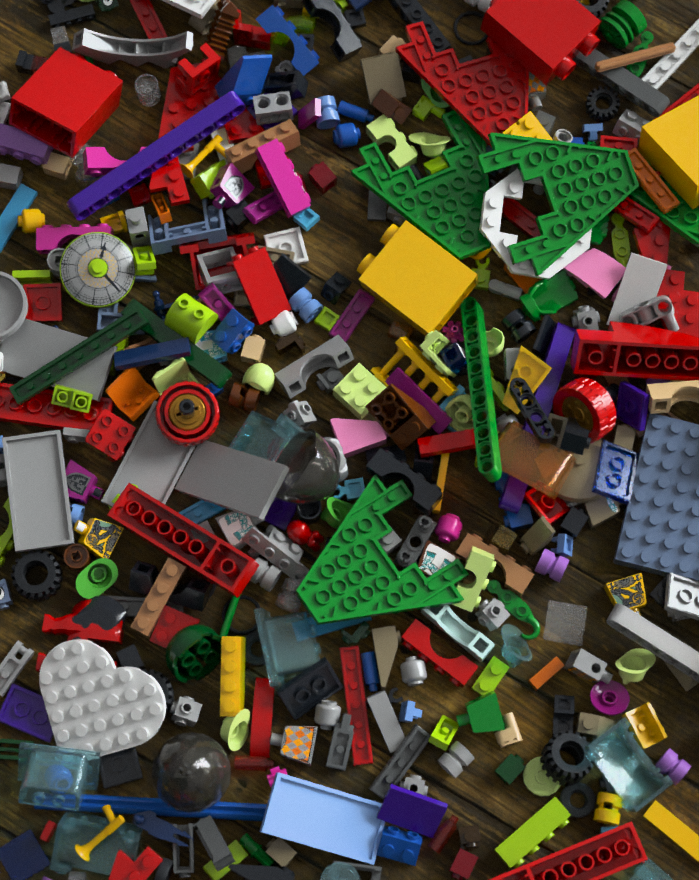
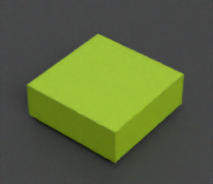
M324 306L314 320V323L330 332L340 316Z

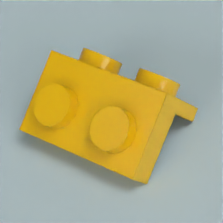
M650 702L622 715L640 751L667 738L665 729L661 725Z

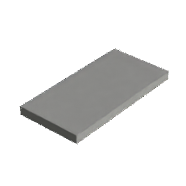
M25 319L21 327L14 334L3 339L0 352L4 356L2 371L25 378L88 337ZM113 346L55 384L93 394L92 399L100 402L114 360V352L117 351L118 347Z
M155 400L101 501L110 507H113L115 504L111 501L117 494L121 495L128 483L137 485L140 490L166 504L195 446L184 447L176 445L163 436L156 423L155 410L157 401Z
M54 430L3 437L2 443L15 552L75 544L61 431Z
M206 440L202 444L197 445L175 490L263 521L289 468L286 465Z

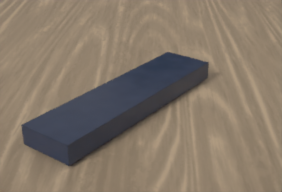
M189 337L114 352L115 369L119 371L191 356Z

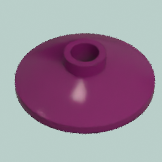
M611 680L609 684L600 681L592 687L590 692L592 705L596 710L605 715L621 714L629 705L630 697L628 691L622 684Z

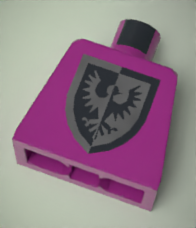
M232 163L224 165L219 169L210 187V192L216 197L213 205L217 209H222L223 206L230 208L237 205L255 188Z
M70 460L66 467L69 500L82 504H87L90 497L101 500L104 490L96 486L98 482L97 477L76 462Z

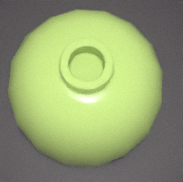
M460 394L451 399L445 407L446 413L453 419L450 426L456 431L473 429L470 394Z

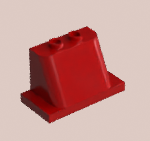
M254 232L228 235L227 241L209 244L208 239H202L179 245L180 254L190 253L195 289L201 290L206 288L198 270L196 255L232 246L236 254L241 253L244 255L247 253L246 245L255 243ZM227 265L207 269L210 277L235 271L233 266L227 267Z

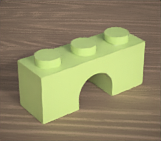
M383 114L366 126V134L378 146L384 142L392 143L395 146V149L388 154V161L395 170L417 163L418 153L412 145L409 146L405 135L401 131L398 132L395 128L394 121Z
M472 546L465 563V569L472 571L476 575V579L470 584L461 582L456 584L455 587L464 600L461 603L452 605L472 612L474 607L478 608L481 601L479 594L481 590L486 589L489 579H486L489 572H493L496 565L494 554Z

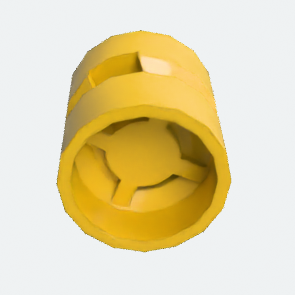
M598 792L596 804L599 807L595 809L593 820L618 826L621 816L618 810L622 809L624 797L612 793ZM606 805H611L612 809H608L605 807Z

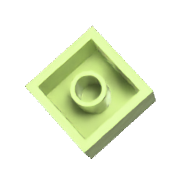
M358 363L333 388V396L359 420H362L369 413L365 406L387 387L364 366Z

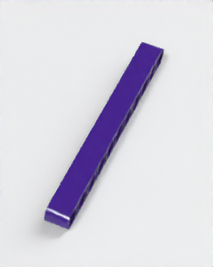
M234 91L226 93L68 200L66 206L76 220L80 221L87 218L245 110V104Z
M559 322L555 325L544 362L552 369L534 392V396L547 418L553 405V398L557 392L576 330ZM532 415L531 419L538 422L541 420V417L539 415ZM526 420L498 508L518 514L535 463L534 459H536L541 443L536 439Z

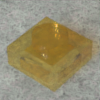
M501 524L491 542L508 552L518 534Z

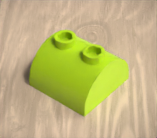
M184 293L172 304L164 323L184 338L189 337L190 342L196 344L217 321L218 314L187 293Z

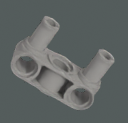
M660 295L651 300L644 301L622 312L619 318V322H623L625 317H631L633 319L631 324L647 325L661 318L664 320L668 330H680L674 316L675 309L671 299L666 295ZM664 301L669 305L666 309H660L658 304Z

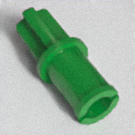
M248 833L240 839L238 843L251 854V858L255 857L263 866L273 865L274 860L262 849L263 846L255 842Z

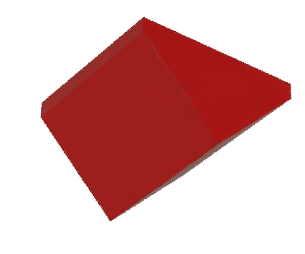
M544 482L526 492L523 498L537 517L541 518L544 516L550 525H553L570 511V508L563 499L550 492Z

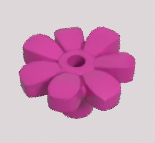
M449 321L447 323L448 327H443L442 332L446 333L444 336L448 340L451 339V344L457 342V339L460 342L464 341V335H462L463 327L461 328L462 323L460 321H457L455 324L453 321Z

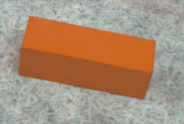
M162 192L151 195L152 204L161 224L171 222V213Z
M556 656L528 682L537 691L565 665Z

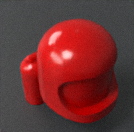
M293 520L287 526V535L294 543L298 545L307 543L313 551H319V543L324 541V537L317 530L312 532L311 528L302 520Z

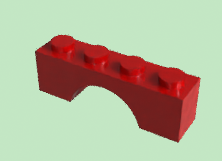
M415 619L402 635V645L409 651H412V649L419 654L418 657L425 663L429 661L433 664V669L440 675L446 674L450 677L449 681L454 686L464 688L477 671L478 666L464 655L454 659H446L437 655L430 645L431 630Z

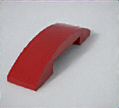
M256 677L249 757H270L276 679Z

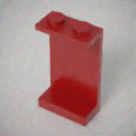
M256 245L247 249L248 253L244 255L239 253L232 256V260L226 264L227 267H234L254 313V317L250 318L251 322L255 325H261L277 317L282 311H290L292 309L266 248H258Z

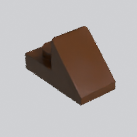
M382 88L371 103L385 116L391 117L401 125L412 111L409 106Z

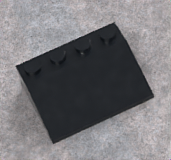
M230 864L228 867L232 872L246 880H296L294 872L284 866L280 869L273 866Z

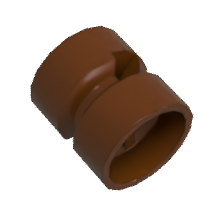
M234 382L228 405L235 408L243 406L244 410L254 413L259 403L261 390L252 386L246 388L245 384Z
M72 544L64 552V561L74 573L79 574L92 563L90 553L82 544Z

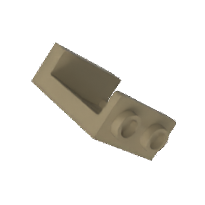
M394 51L359 59L370 105L381 88L402 101V97H406L397 52Z

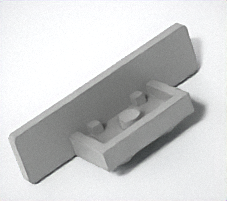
M253 526L242 537L245 543L281 569L299 585L310 571L299 562L304 550L273 527L266 536Z

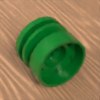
M620 0L612 8L611 12H607L604 17L599 19L601 21L599 30L611 45L621 50L625 49L633 41L634 37L639 36L647 28L644 15L628 0Z

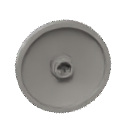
M0 271L1 341L14 334L23 324L28 312V300L20 282L13 276Z

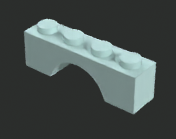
M448 605L421 609V613L479 662H482L494 648L495 644L462 621Z

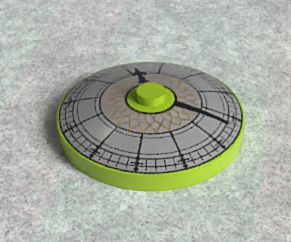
M91 232L79 236L67 246L61 257L60 278L64 289L75 301L87 307L104 308L120 302L130 292L135 281L136 264L131 250L122 240L108 233Z

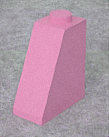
M330 419L331 428L335 438L339 440L340 446L343 448L345 458L387 443L386 437H389V435L378 421Z

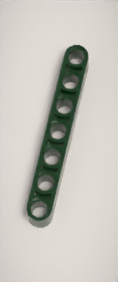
M134 298L120 312L122 315H125L134 308L139 307L149 323L140 330L158 343L184 338L166 326L165 321ZM190 342L191 356L183 357L187 365L221 389L233 374L198 346Z

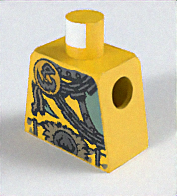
M90 518L87 524L77 520L73 527L74 531L81 534L78 543L85 546L98 559H109L124 529L121 526L96 518Z
M642 573L605 584L604 589L613 606L617 603L622 604L641 616L639 609L647 604Z

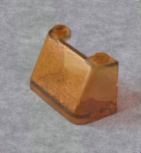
M514 420L512 423L508 422L498 436L502 472L555 500L577 461L573 456L574 453L561 450L550 443H541L536 439L535 435L522 429V424Z

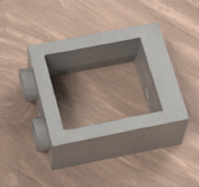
M233 246L196 255L198 270L205 287L213 283L222 294L243 289L235 271L210 277L207 270L227 265L226 263L232 260L231 257L236 255Z

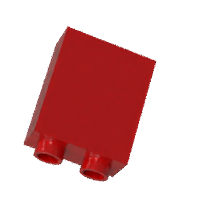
M497 0L485 12L480 29L547 86L555 76L563 81L570 75L577 65L572 59L579 52L587 57L597 47L600 39L595 34L601 21L577 0Z
M59 47L11 97L9 124L73 158L119 107L123 80L118 78L112 71L103 70L89 63L82 55L71 53Z

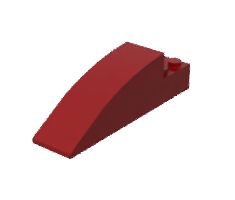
M610 321L608 331L576 329L570 364L574 374L683 381L699 380V337L651 326Z
M128 483L107 514L171 559L186 566L188 570L197 576L211 582V584L214 583L236 598L240 596L260 566L255 559ZM191 530L201 535L208 541L203 543L201 540L195 539Z
M631 821L489 880H600L648 860Z

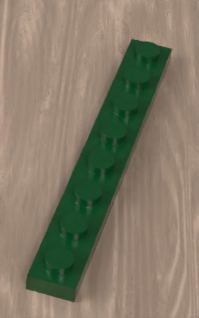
M139 307L134 308L9 387L17 404L25 403L147 326L149 323Z

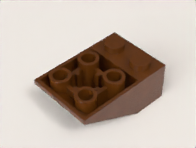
M392 383L365 406L401 450L405 449L436 423L435 419L421 404Z

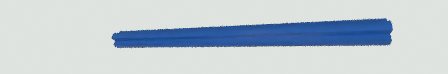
M35 792L34 809L104 813L102 807L110 805L112 812L117 814H137L150 810L156 813L157 816L206 818L211 815L212 819L263 821L267 804L57 794L50 792Z

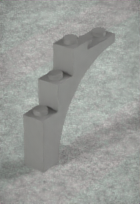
M84 28L74 33L72 51L108 65L121 60L137 67L150 62L166 69L176 64L178 57L192 51L193 33L186 31L175 36L158 39H129L100 34Z

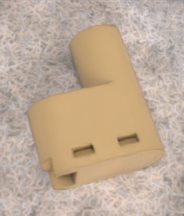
M513 712L502 715L506 729L494 733L498 745L503 748L523 741Z

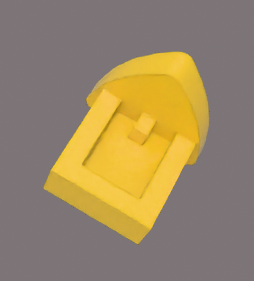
M122 210L100 218L101 223L108 224L113 228L114 235L128 232L127 222Z

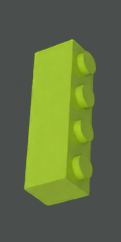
M554 797L493 851L509 869L511 867L516 869L524 862L522 858L527 853L531 856L539 849L538 844L542 840L547 842L555 835L552 831L557 827L562 829L570 822L567 818L571 814Z

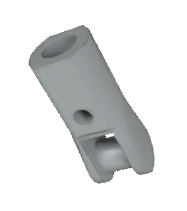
M492 279L488 286L490 292L518 302L523 291L521 288L505 284L496 279Z

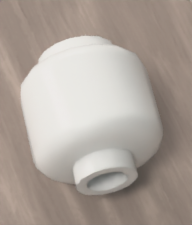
M284 310L277 317L271 319L272 324L269 327L274 335L278 334L280 337L294 333L299 323L292 311Z

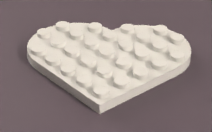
M85 639L65 641L54 647L47 654L41 665L39 674L40 689L62 764L65 766L141 745L156 735L165 719V695L156 679L136 667L125 666L116 668L110 654L103 647L101 648L92 641Z

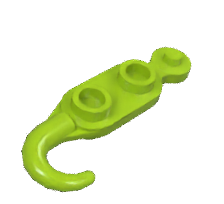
M614 213L611 217V222L615 226L611 233L613 255L626 268L630 256L628 231L622 226L624 218Z

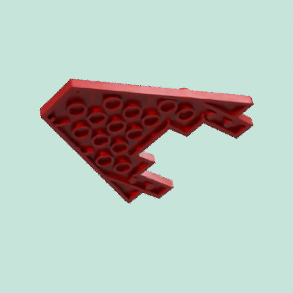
M497 0L490 1V4H489L490 7H491ZM423 21L405 26L410 43L396 46L395 51L491 148L488 137L489 133H503L528 113L529 71L490 37L486 39V43L491 55L459 64L453 48L435 52Z

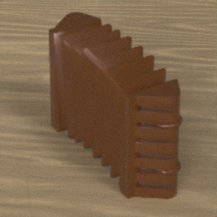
M220 0L217 3L218 9L214 10L216 13L213 16L214 21L210 22L212 27L208 28L209 34H206L208 40L204 41L223 61L225 58L223 51H226L224 46H227L226 41L230 40L228 35L232 34L230 31L234 29L232 25H236L234 20L240 16L237 7L230 0ZM202 52L203 57L207 60L208 57Z

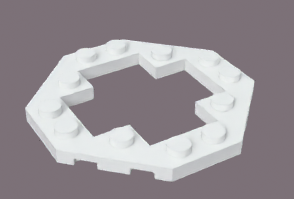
M516 169L484 193L479 231L491 243V247L499 258H502L511 274L548 280L590 248L592 229L539 276L535 275L530 260L513 265L507 246L517 243L518 235L500 232L503 199L521 200L524 183L543 186L540 177L523 182L519 170Z

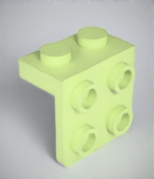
M435 329L434 332L431 331L425 336V341L420 345L424 350L422 354L434 364L437 363L435 367L446 377L450 375L454 378L456 374L437 356L450 341Z
M183 357L173 360L168 367L159 370L152 377V381L160 395L169 386H173L178 382L193 381L199 384L190 372L187 362Z

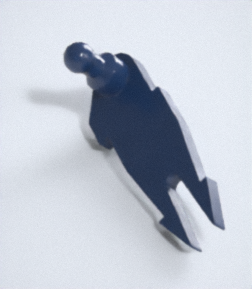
M156 290L152 293L155 299V307L153 309L156 311L157 316L165 321V309L171 307L174 302L164 304L163 300L160 299L159 291ZM198 295L193 296L196 300L200 298Z
M149 810L134 815L133 823L137 827L148 831V834L162 840L177 843V846L191 847L174 837V834L193 839L188 833L182 832L167 821L156 817V813Z

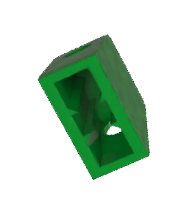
M490 691L465 703L467 713L456 715L458 726L462 727L470 724L473 733L505 730L495 691Z

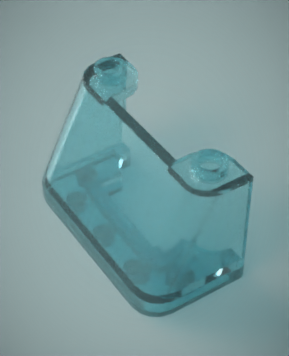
M624 717L617 719L587 744L584 754L589 761L596 764L622 800L621 805L627 812L635 813L670 787L673 782L668 775L664 777L659 773L661 771L660 768H656L634 739V733L632 731L628 732V727L631 724Z
M65 812L57 825L50 870H55L59 874H66L74 867L110 875L119 849L133 861L136 860L143 829L134 824L124 822L112 834L95 846L89 854L90 860L85 861L77 854L75 845L79 844L82 846L87 844L104 830L109 821L107 818L85 813Z

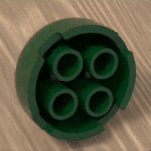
M194 624L182 628L171 638L166 648L165 659L169 670L183 683H186L187 680L196 679L198 681L206 677L221 661L219 659L221 655V637L212 628L202 624ZM197 655H199L201 659L205 663H207L204 667L195 658Z

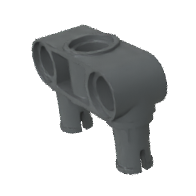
M420 514L393 563L404 569L416 563L424 550L427 540L433 534L437 523L430 517ZM417 538L421 541V545L416 548L412 547L410 541Z

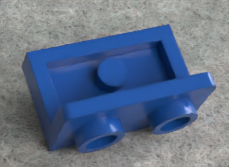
M232 308L210 336V339L223 351L233 354L240 349L243 340L251 335L255 324L248 321L236 309Z
M384 826L377 856L416 866L423 836L414 831L400 830L396 826Z

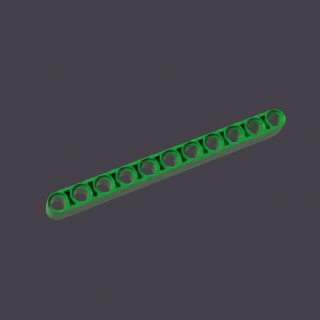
M467 297L461 303V315L477 464L479 472L488 482L492 483L501 478L502 468L484 311L475 298Z

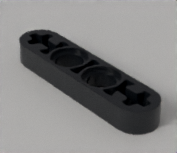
M514 378L510 382L509 387L512 398L536 439L544 444L550 443L554 437L553 426L527 382L522 378ZM515 385L522 387L521 392L518 388H515ZM528 399L532 402V405L525 406L522 404V401ZM539 415L541 420L535 422L531 419V416ZM542 429L545 433H549V435L542 434Z

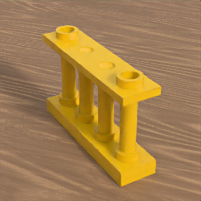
M406 336L400 337L395 342L398 346V351L383 368L378 366L370 370L381 383L388 387L389 385L385 382L389 377L387 374L404 355H407L412 360V364L404 372L410 377L417 369H421L425 373V377L418 386L424 390L430 382H434L438 386V391L431 399L436 404L443 396L455 395L459 390L444 374L437 370L435 365Z

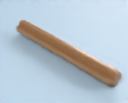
M673 42L605 59L596 62L594 68L599 73L674 53L676 46H674Z

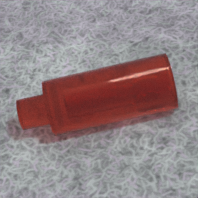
M235 755L234 770L267 771V768H274L275 760H267V757Z
M454 815L449 820L445 819L428 844V847L440 854L457 829L455 824L459 819Z

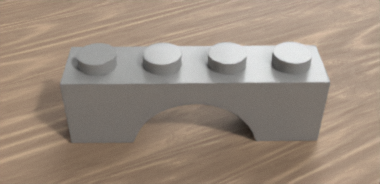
M337 335L274 375L280 387L291 399L306 389L307 379L312 373L324 367L339 369L354 360V357L346 342Z

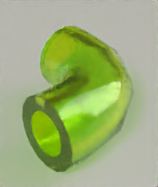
M295 15L285 19L286 22L290 20L297 28L294 30L295 33L312 34L317 22V18L305 15ZM272 32L271 41L280 46H286L290 39L281 32Z

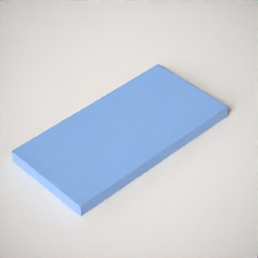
M276 772L260 832L374 865L385 821L377 819V813L382 803Z

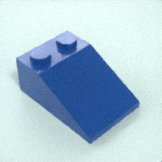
M272 55L242 56L215 85L219 98L230 91H234L245 105L253 104V96H258L262 92L273 58Z

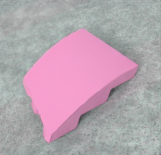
M593 248L581 254L562 270H565L570 277H575L586 288L590 287L602 299H605L623 277L626 268L609 255Z

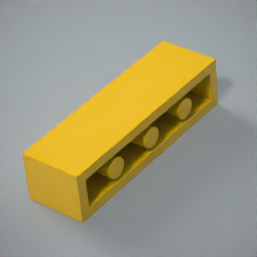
M221 637L220 716L235 717L244 709L246 637Z

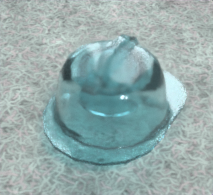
M511 624L503 625L501 634L504 642L500 653L509 666L515 668L524 661L532 660L533 656L527 640L520 636L523 634L520 629Z

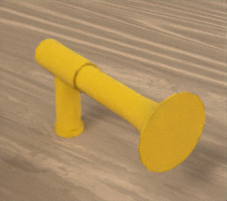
M217 134L191 162L185 165L180 164L182 173L188 178L193 179L194 168L214 149L226 159L224 151L226 149L220 145L223 141L222 137Z
M110 805L102 807V811L109 821L104 830L87 844L82 846L79 844L75 845L77 854L85 861L90 860L89 854L95 846L125 822L122 815L115 817Z

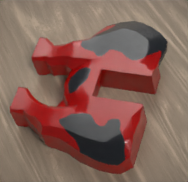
M102 595L80 601L73 607L72 614H67L63 617L54 618L49 614L44 615L42 626L44 634L67 635V641L85 639L122 644L124 631L122 629L126 619V610L120 603L110 597ZM40 652L38 653L36 671L39 673L41 665L47 656ZM114 661V663H115V665H116V668H118V667H119V663H117L116 661Z

